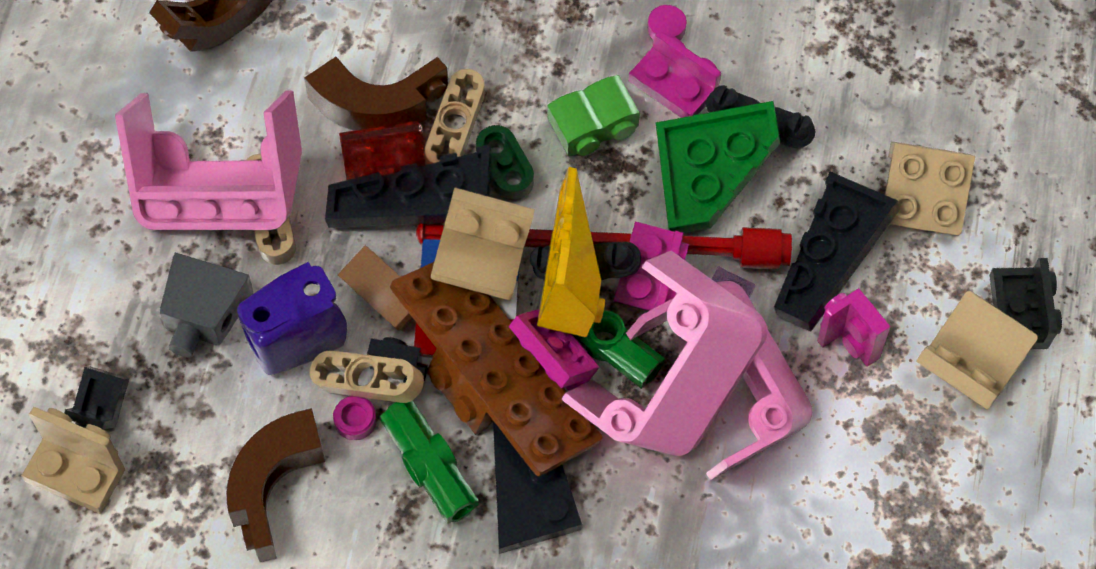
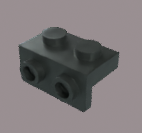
M1038 258L1035 266L1029 268H992L989 277L993 305L1038 335V340L1031 349H1048L1062 329V315L1059 309H1055L1053 299L1057 290V279L1055 272L1049 271L1048 258Z

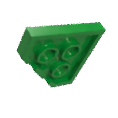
M774 101L655 122L668 229L673 232L687 233L712 228L780 144Z

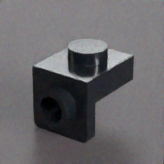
M385 337L383 340L371 338L367 355L406 360L420 370L425 384L428 364L422 363L421 348L408 346L404 341L393 337ZM405 376L403 383L406 382L407 376Z
M91 366L84 367L73 408L65 409L64 413L76 425L86 428L87 424L95 425L103 430L116 427L130 378Z

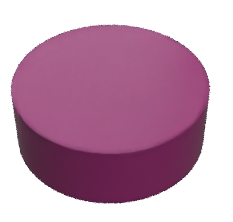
M672 5L656 7L648 17L647 30L649 36L653 39L656 33L661 31L669 37L681 40L686 31V16L682 10Z
M348 396L342 399L336 405L333 412V420L337 432L349 440H361L369 436L376 426V413L373 404L363 397Z

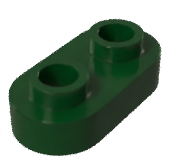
M500 125L488 126L481 130L476 138V147L490 144L491 148L498 147L502 149L500 153H492L491 182L496 191L507 199L525 197L533 188L534 171L514 134L508 128ZM515 178L518 179L520 183L516 185H511L507 181L509 179Z

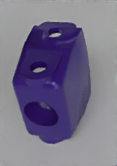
M309 261L277 277L242 301L237 307V314L246 340L257 362L267 375H275L313 361L316 356L324 351H334L344 346L347 337V322L341 309L334 303L336 300L335 289L324 270L320 266L311 267ZM309 284H316L320 287L319 293L314 296L306 295L304 289Z

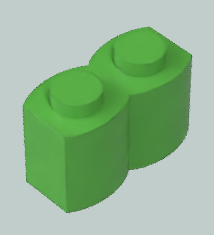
M619 75L601 79L584 90L568 93L547 105V118L568 156L576 154L585 156L597 150L603 141L626 139L639 126L640 112Z

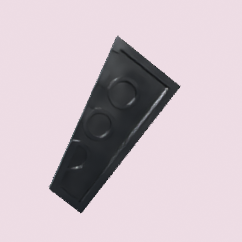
M490 144L476 147L477 152L459 157L457 153L440 156L441 161L418 167L417 163L401 166V170L396 173L382 176L377 172L328 185L325 221L328 228L445 223L454 188L490 197L492 167Z
M831 171L825 181L826 189L822 199L818 198L813 210L814 218L808 232H804L799 244L801 250L797 260L791 264L774 305L777 316L810 332L824 315L825 305L840 293L900 210L898 200Z
M493 421L499 554L582 530V522L563 465L554 468L542 476L535 475Z

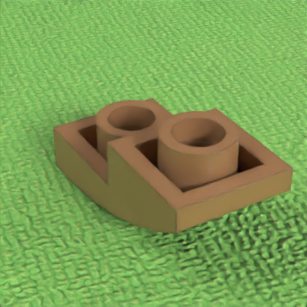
M365 245L340 271L338 276L394 328L400 331L412 318L390 289L392 281L401 276Z

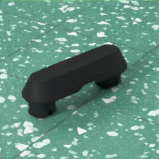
M721 85L716 87L707 97L706 107L710 113L759 104L760 102L736 92L733 88L728 89L727 86ZM775 107L781 144L792 148H801L813 141L816 131L809 116H802L799 112L792 113Z
M607 242L594 245L601 281L608 278L627 277L639 270L641 252L633 243ZM541 246L536 247L530 254V264L533 266L535 275L541 280H545L550 246H545L544 248Z

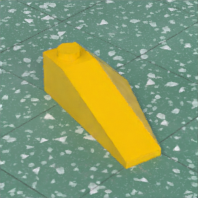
M568 167L559 189L537 326L587 337L593 322H601L605 299L599 298L601 277L577 168Z

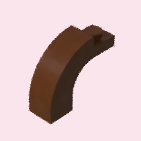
M156 0L149 14L160 24L159 28L166 36L180 40L190 52L210 49L228 41L252 24L273 0H193L189 2Z
M334 57L304 77L308 99L332 122L360 133L389 134L412 128L427 120L426 102L436 101L444 94L448 86L447 66L436 57L397 83L373 85L356 78L337 57Z
M312 408L282 416L265 425L246 442L231 468L226 491L228 514L233 527L241 525L247 551L255 549L260 563L277 558L267 518V502L273 487L282 477L294 470L325 462Z

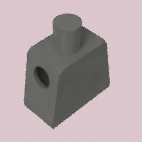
M175 252L160 307V316L164 327L174 332L168 346L169 350L179 356L190 358L199 340L213 345L221 344L238 319V305L253 294L249 274Z

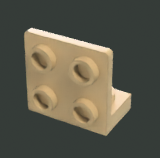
M891 141L888 157L891 158L885 195L898 200L900 210L890 224L960 235L964 222L975 156L968 153Z
M454 188L431 272V279L510 300L513 296L523 249L535 209Z
M967 291L932 343L924 348L916 362L988 410L1036 343L1038 335L974 292Z
M33 407L29 416L40 433L42 441L21 475L22 478L29 484L101 514L125 471L118 456V450L114 448L110 440V434L95 425L87 424L86 428L72 423V419L68 415L57 409L49 408L46 412Z

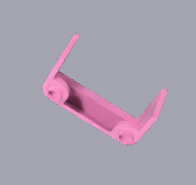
M285 91L263 112L267 136L261 143L262 160L190 161L187 145L178 134L170 131H155L148 93H140L116 113L115 119L133 215L138 223L151 230H273L280 227L291 214L302 155L294 92Z
M669 251L646 260L642 268L677 293L668 307L667 320L674 333L687 343L646 409L632 399H618L593 379L566 392L561 400L616 441L673 456H682L695 449L764 344L767 338V325L764 318L758 312L673 251Z
M732 281L716 282L756 311L745 290L739 284ZM673 299L642 314L626 332L628 338L631 340L668 321L667 311ZM768 329L764 344L743 375L745 382L757 401L750 409L748 421L758 441L729 456L709 470L706 474L710 480L799 432L811 420V403Z

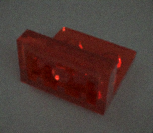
M418 121L339 133L347 180L377 172L382 176L396 173L401 170V166L417 163L418 167L425 165L423 131Z

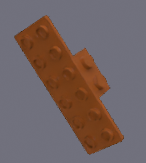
M434 262L392 281L390 285L392 292L437 348L427 370L432 384L436 389L442 391L453 405L458 418L467 423L475 435L487 429L493 420L537 476H542L600 444L603 439L602 434L592 422L561 400L567 392L565 388H560L556 382L551 380L546 374L545 369L531 352L521 345L519 338L509 328L512 322L490 295L431 279L430 276Z

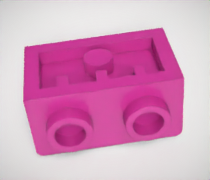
M658 31L653 38V47L629 72L628 82L683 118L698 115L706 107L707 97L720 84L721 72L712 61L707 58H700L688 50L679 39L669 37L663 32Z
M635 221L630 242L636 245L641 252L640 268L635 274L619 279L614 302L650 311L675 297V291L645 271L642 266L646 260L669 251H673L685 260L689 244L681 242L683 232H673Z
M859 288L847 296L845 293H840L832 298L824 307L825 312L820 323L821 328L817 342L823 348L842 336L843 345L848 353L856 359L859 357L868 367L880 359L891 326Z
M540 309L515 317L509 328L519 338L521 345L531 352L542 365L548 377L556 382L560 388L566 387L570 391L587 383L600 368L572 334L537 326Z

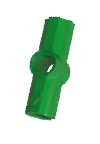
M604 310L601 322H593L587 337L573 336L586 345L587 352L592 358L608 362L639 388L642 389L648 386L663 367L665 358L638 337L630 340L626 334L628 329L625 328L620 316L612 311ZM600 332H609L614 338L604 341L598 339L595 335Z
M413 400L407 403L395 402L390 405L380 416V420L402 453L401 459L413 481L419 488L424 487L447 524L458 522L468 516L479 505V500L458 470L455 456L445 439L439 433L434 434Z

